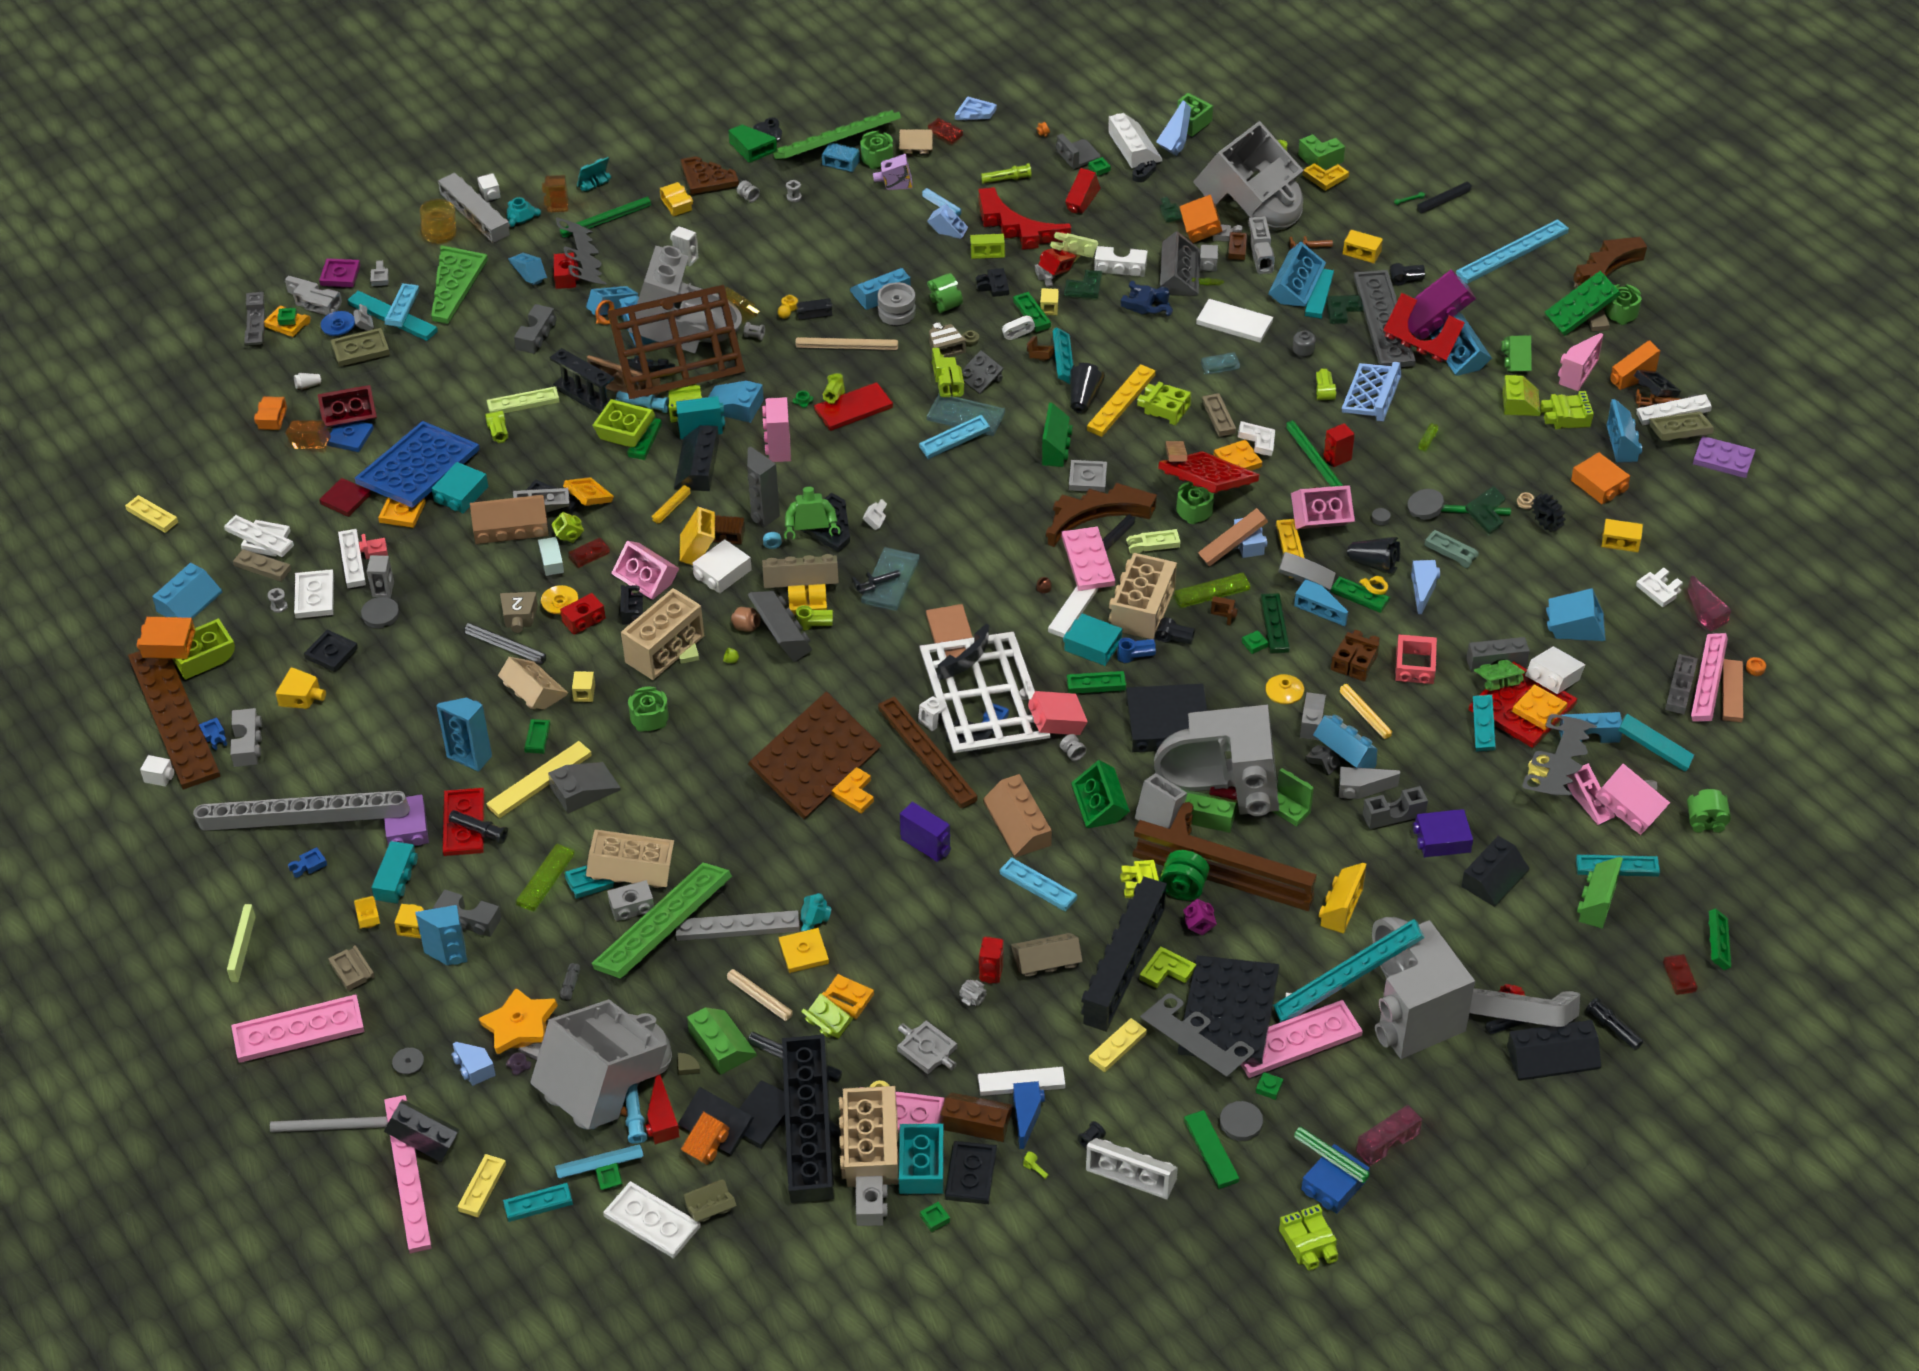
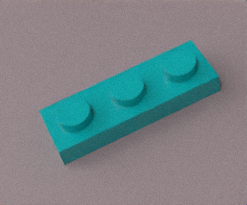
M1473 696L1476 751L1496 750L1493 696Z

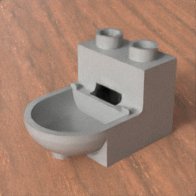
M1260 121L1220 150L1193 181L1204 196L1211 194L1215 206L1231 195L1251 218L1266 217L1268 228L1271 230H1284L1291 227L1302 214L1303 194L1296 182V178L1304 170Z
M655 246L637 304L702 290L692 286L691 283L686 284L682 281L689 256L682 254L678 248L673 246ZM718 294L707 295L709 302L720 300ZM701 297L673 303V308L670 310H665L662 306L635 312L636 319L700 305L702 301ZM728 300L735 332H737L742 316L738 308ZM722 307L711 309L715 329L726 327ZM704 311L675 317L679 337L709 331ZM668 319L638 326L640 335L658 342L673 339ZM728 333L717 336L719 342L729 338ZM711 338L681 344L682 349L695 353L699 341L712 343Z
M1268 705L1188 713L1189 729H1184L1170 735L1159 746L1154 757L1155 773L1177 787L1189 791L1210 790L1211 787H1215V789H1228L1229 786H1234L1236 788L1240 815L1262 816L1271 811H1279L1275 755ZM1226 751L1231 752L1232 759L1226 758Z
M1383 917L1375 921L1372 928L1373 943L1408 922L1397 917ZM1430 920L1419 924L1425 937L1424 939L1380 965L1386 977L1384 997L1379 999L1381 1017L1380 1023L1375 1025V1032L1380 1043L1386 1048L1392 1046L1400 1059L1461 1034L1467 1028L1475 980Z
M606 1000L549 1019L530 1083L544 1094L547 1102L560 1106L570 1114L577 1126L588 1130L596 1129L599 1125L619 1118L627 1090L631 1085L657 1076L667 1070L672 1058L671 1045L664 1031L655 1024L656 1018L653 1015L647 1013L640 1015L628 1014L611 1000Z

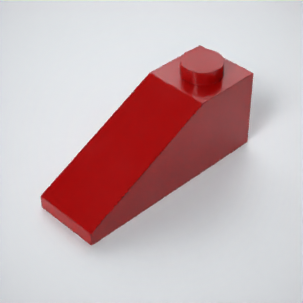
M657 1075L655 1078L647 1114L648 1124L645 1125L647 1135L653 1138L654 1144L680 1137L678 1123L661 1075Z

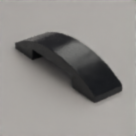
M987 623L974 633V643L958 657L955 658L949 655L938 664V679L942 680L958 675L979 660L989 640V625Z

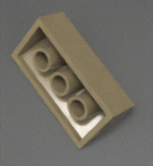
M825 554L821 557L807 555L803 558L791 556L785 559L768 558L762 560L764 588L839 583L837 556Z

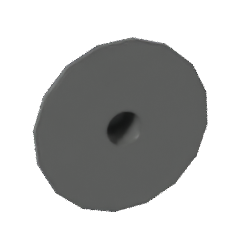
M404 1048L394 1055L392 1065L399 1073L411 1074L421 1068L424 1057L418 1049Z

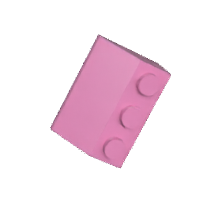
M627 541L611 574L629 585L640 586L639 592L650 599H654L672 584L679 568L642 544Z
M1625 764L1618 768L1595 795L1602 804L1607 806L1617 817L1621 818L1640 835L1643 834L1670 803Z

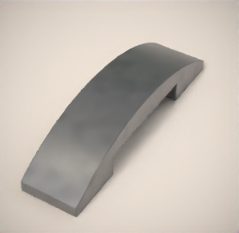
M264 292L246 293L247 327L244 344L245 346L263 344L265 335Z

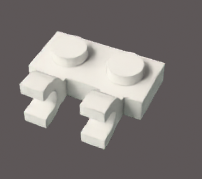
M1662 568L1655 575L1649 572L1636 582V586L1660 606L1664 607L1675 600L1677 595L1681 593L1679 587L1682 586L1683 582L1677 578L1667 586L1665 583L1668 582L1666 576L1669 574V571Z

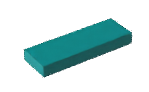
M567 1183L503 1200L508 1222L573 1205Z

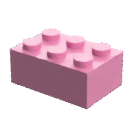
M787 397L766 399V406H762L763 417H766L763 418V429L767 430L764 432V442L768 443L765 445V455H769V459L772 462L791 461Z
M1350 485L1300 489L1291 493L1296 529L1343 526L1355 522Z

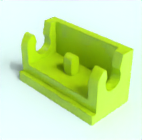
M1004 234L970 235L971 259L1005 257Z

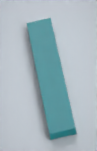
M357 291L347 300L348 305L360 309V304L366 306L367 314L385 321L391 305L360 291ZM410 314L407 315L402 327L396 326L426 341L438 332L436 326Z

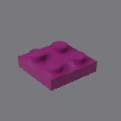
M326 258L319 279L320 286L354 287L360 268V260Z

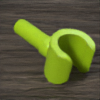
M1030 1151L1027 1152L1023 1161L1024 1167L1027 1169L1033 1168L1046 1179L1049 1174L1035 1163L1038 1159L1037 1155Z

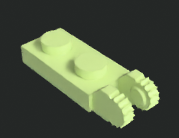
M1056 232L1054 237L1062 240L1063 243L1052 241L1050 246L1060 251L1063 250L1093 258L1099 243L1094 239Z
M1177 529L1129 536L1127 544L1130 545V553L1139 554L1142 551L1180 547V539Z

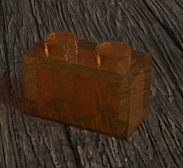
M565 175L545 176V183H542V192L546 193L544 205L548 207V212H568L569 200Z
M292 421L285 432L293 448H325L331 437L324 421Z

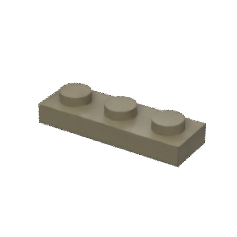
M1220 394L1202 396V403L1218 436L1235 434L1236 427Z
M244 549L233 560L235 567L281 582L291 571L290 564Z

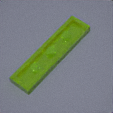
M1239 573L1175 590L1174 596L1180 607L1183 608L1212 600L1213 596L1224 597L1250 590L1251 585L1245 574Z
M556 843L517 898L516 905L534 912L574 856V850Z

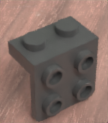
M1064 134L1057 136V152L1073 169L1100 158V154L1086 139L1071 143Z

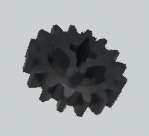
M1541 493L1532 500L1533 504L1531 506L1534 508L1532 513L1536 514L1535 520L1540 521L1539 525H1543L1545 530L1548 529L1549 532H1555L1565 525L1564 521L1566 519L1563 517L1565 512L1561 511L1562 505L1558 503L1557 499H1553V495L1549 496L1548 493Z

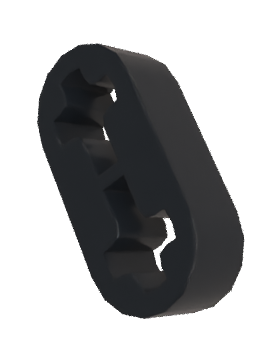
M1152 160L1151 164H1149L1148 161L1147 165L1140 163L1132 171V179L1138 183L1146 181L1156 171V162Z

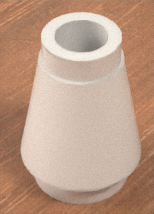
M298 373V375H294L296 389L303 390L321 384L320 374Z

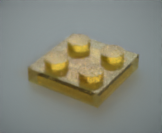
M729 287L725 288L728 300L755 317L758 315L759 311L754 308V303Z

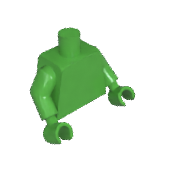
M813 487L803 488V495H797L795 502L790 504L785 513V527H787V530L784 532V538L787 539L786 534L788 532L792 533V540L795 538V532L792 530L793 527L794 530L828 528L829 524H831L829 529L831 536H833V528H837L838 534H840L841 530L836 526L837 517L834 507L828 500L823 499L822 494H814Z

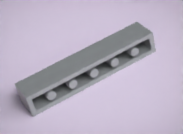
M453 173L438 180L440 194L492 243L510 235L508 220L504 219L497 210H494L490 203L486 202L480 194H477L470 185H467L462 177Z

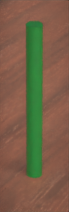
M1445 505L1441 512L1511 515V508Z

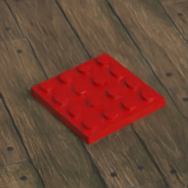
M1204 451L1187 455L1186 462L1163 460L1159 461L1158 466L1166 474L1178 476L1182 481H1190L1194 486L1204 487L1211 493H1218V491L1229 490L1230 488H1239L1242 485H1250L1251 483L1258 482L1260 474Z
M1512 662L1525 671L1522 674L1523 681L1518 685L1504 686V688L1493 691L1485 689L1479 696H1493L1494 726L1534 748L1552 728L1543 730L1512 712L1513 706L1534 684L1567 702L1566 709L1560 715L1567 714L1577 704V698L1565 691L1556 694L1525 676L1527 669ZM1473 702L1469 705L1468 709L1472 713H1474ZM1556 718L1552 725L1555 726L1561 718Z

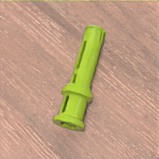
M1029 163L1019 167L1015 165L1007 170L981 173L983 184L1007 179L1016 181L1018 178L1023 177L1032 178Z

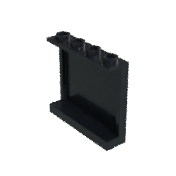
M1203 684L1126 687V706H1128L1132 753L1157 751L1162 742L1170 735L1184 729H1189L1188 713L1207 711Z

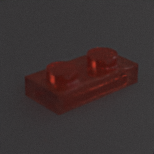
M937 118L928 125V130H932L933 134L950 143H954L963 136L961 129L940 118Z
M597 538L568 552V555L577 568H580L609 554L610 550L601 538Z
M1685 954L1664 957L1663 963L1676 995L1696 992L1697 984Z

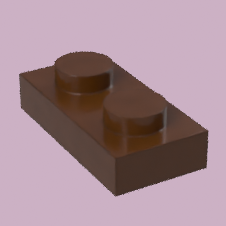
M1230 232L1228 259L1245 260L1247 233Z

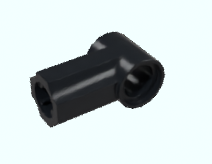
M1395 263L1389 268L1392 281L1398 286L1405 284L1407 281L1425 279L1424 265L1403 266L1401 263Z
M1164 617L1160 620L1155 637L1161 642L1175 640L1192 644L1195 628L1178 625L1173 619Z

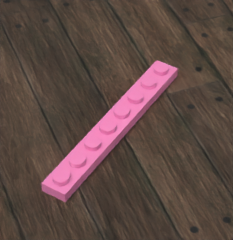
M406 1095L384 1099L388 1122L402 1099L407 1101ZM390 1135L409 1253L432 1249L415 1148Z

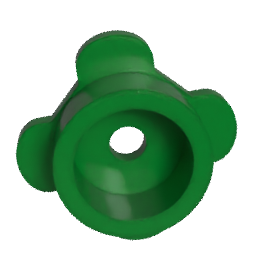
M799 391L796 393V398H793V403L806 408L810 402H813L814 398L807 391Z

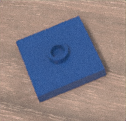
M354 422L335 426L326 439V445L360 452L374 429L373 424Z

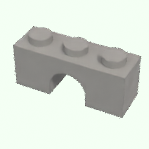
M256 708L232 711V728L235 738L242 737L231 739V758L234 767L258 765V756H261V747L258 745V742L262 741L259 727H262L261 716L257 715Z

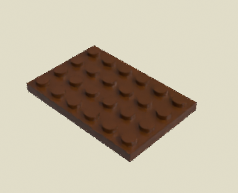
M826 691L753 757L748 765L795 812L805 819L832 793V789L856 767L859 768L882 745Z

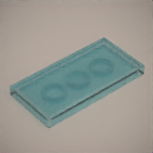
M938 394L927 414V420L956 427L982 415L990 426V431L983 434L994 436L1005 415V408L953 396L942 397Z
M884 547L873 571L872 578L899 570L900 577L876 584L875 592L872 590L864 592L861 598L862 603L898 610L920 560V555Z

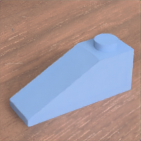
M1182 101L1156 141L1163 149L1176 156L1184 147L1189 125L1191 107L1185 101Z
M1418 560L1412 563L1411 576L1418 614L1423 613L1436 587V581L1440 578V568L1436 567L1435 560Z

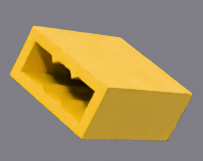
M697 507L680 534V562L693 565L694 561L706 553L715 539V512Z

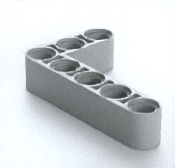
M1474 988L1469 1013L1561 1027L1579 1016L1580 993L1565 991L1549 1000Z

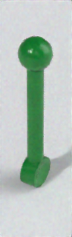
M1419 192V194L1415 196L1403 199H1395L1394 204L1399 205L1401 202L1409 201L1416 198L1423 199L1425 197V193Z

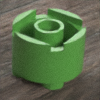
M872 131L862 137L860 142L861 160L869 168L877 169L881 167L883 161L893 158V139L888 133L879 134V131Z
M951 273L927 281L928 287L932 292L929 294L932 303L936 302L939 313L955 308L963 303L961 291L956 287L958 283Z
M1620 284L1614 286L1620 291L1621 295L1606 305L1604 312L1606 316L1617 321L1618 324L1625 325L1627 322L1635 320L1639 315L1642 300L1641 292L1634 286L1626 284L1625 287H1620Z
M1190 481L1182 484L1177 494V513L1181 518L1187 520L1189 524H1197L1208 519L1213 514L1214 493L1208 492L1204 487L1194 486Z
M651 686L642 687L634 691L635 694L628 699L630 720L636 727V730L643 732L664 728L669 718L665 693Z
M1705 789L1699 791V795L1693 796L1692 794L1687 799L1690 825L1693 827L1694 832H1702L1704 830L1722 832L1725 830V826L1731 820L1726 794L1724 796L1722 791L1716 789Z

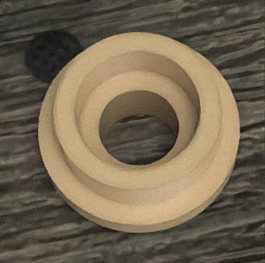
M1527 492L1520 494L1517 498V505L1523 509L1533 508L1531 504H1533L1534 496Z

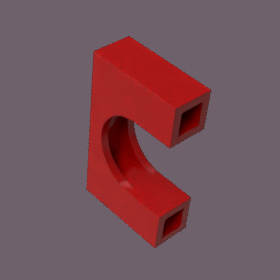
M1401 293L1383 329L1385 337L1393 341L1396 338L1401 341L1400 344L1408 348L1413 346L1422 355L1428 353L1437 362H1446L1465 322L1449 315L1442 331L1436 338L1428 341L1419 340L1410 333L1408 328V319L1417 300Z

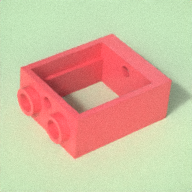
M1398 634L1395 681L1434 684L1437 638ZM1402 653L1430 656V667L1402 665Z

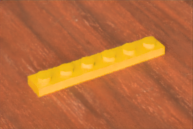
M1140 364L1087 425V431L1103 437L1155 377L1156 370Z

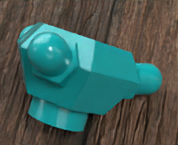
M517 197L508 202L507 219L509 220L510 227H514L517 223L523 224L530 221L533 216L541 215V210L534 208L524 198Z
M821 893L804 898L800 919L803 923L801 932L811 930L815 924L829 920L831 907L827 906V902Z

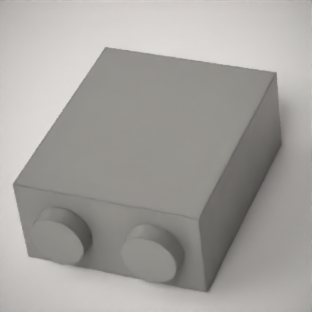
M1155 773L1143 783L1135 819L1170 829L1180 807L1185 803L1187 792Z

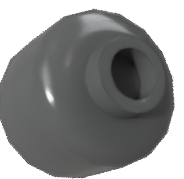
M1308 331L1296 333L1293 338V351L1301 357L1311 355L1315 350L1316 344L1314 334Z

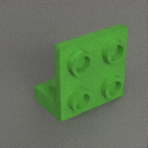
M1281 768L1277 784L1279 811L1272 812L1297 827L1311 813L1314 788L1308 782Z

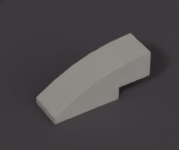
M1288 552L1283 554L1278 573L1294 577L1296 581L1304 582L1307 579L1322 585L1329 591L1336 574L1315 562Z

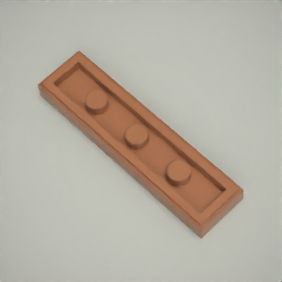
M1166 441L1168 460L1170 462H1186L1187 452L1184 441Z
M1256 508L1203 548L1198 554L1208 566H1211L1268 521Z
M1727 659L1723 661L1722 720L1743 721V661Z

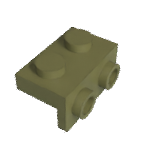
M723 1179L683 1195L689 1215L695 1222L706 1221L714 1214L727 1213L732 1207L737 1206L734 1197L728 1192L726 1182Z

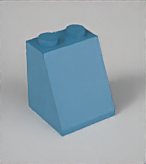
M1593 588L1549 599V607H1546V611L1550 620L1547 621L1549 631L1553 632L1556 639L1605 640L1604 613Z

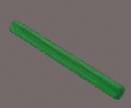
M644 197L576 222V224L589 229L651 206V200L649 197ZM560 229V234L563 238L573 235V232Z
M1293 420L1288 421L1286 428L1331 487L1344 486L1296 422Z

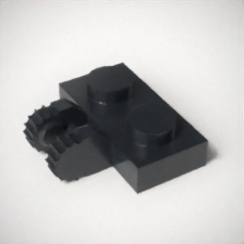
M1004 268L987 270V275L980 274L976 277L975 280L979 291H991L992 297L1009 295Z

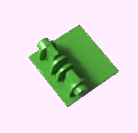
M1501 660L1498 664L1494 665L1484 664L1480 668L1474 669L1477 674L1487 680L1485 688L1490 691L1504 688V686L1509 687L1520 684L1523 681L1522 674L1525 673L1524 670L1509 660Z

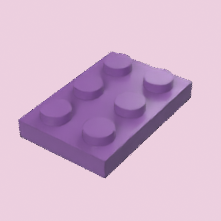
M1702 436L1693 464L1746 478L1755 449Z

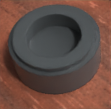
M1378 508L1372 512V522L1376 525L1383 526L1389 523L1390 512L1388 510Z

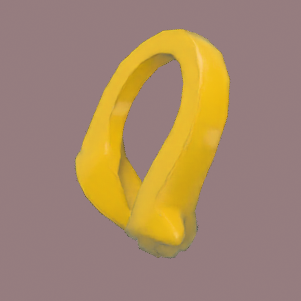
M1374 576L1370 580L1367 578L1360 580V583L1373 594L1383 595L1388 591V584L1381 576ZM1381 583L1384 589H1375L1371 585Z

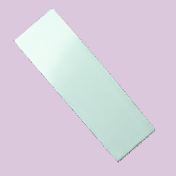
M552 537L538 540L545 575L564 573L557 538Z

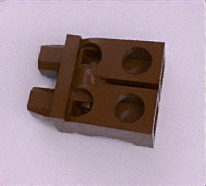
M1356 629L1352 633L1347 632L1332 657L1331 670L1347 675L1349 672L1350 677L1365 682L1368 672L1378 656L1380 638L1373 635L1369 639L1364 638L1363 633Z

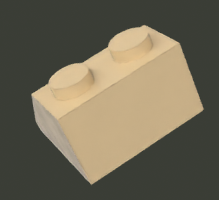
M900 130V151H903V154H913V151H919V154H929V151H933V131Z

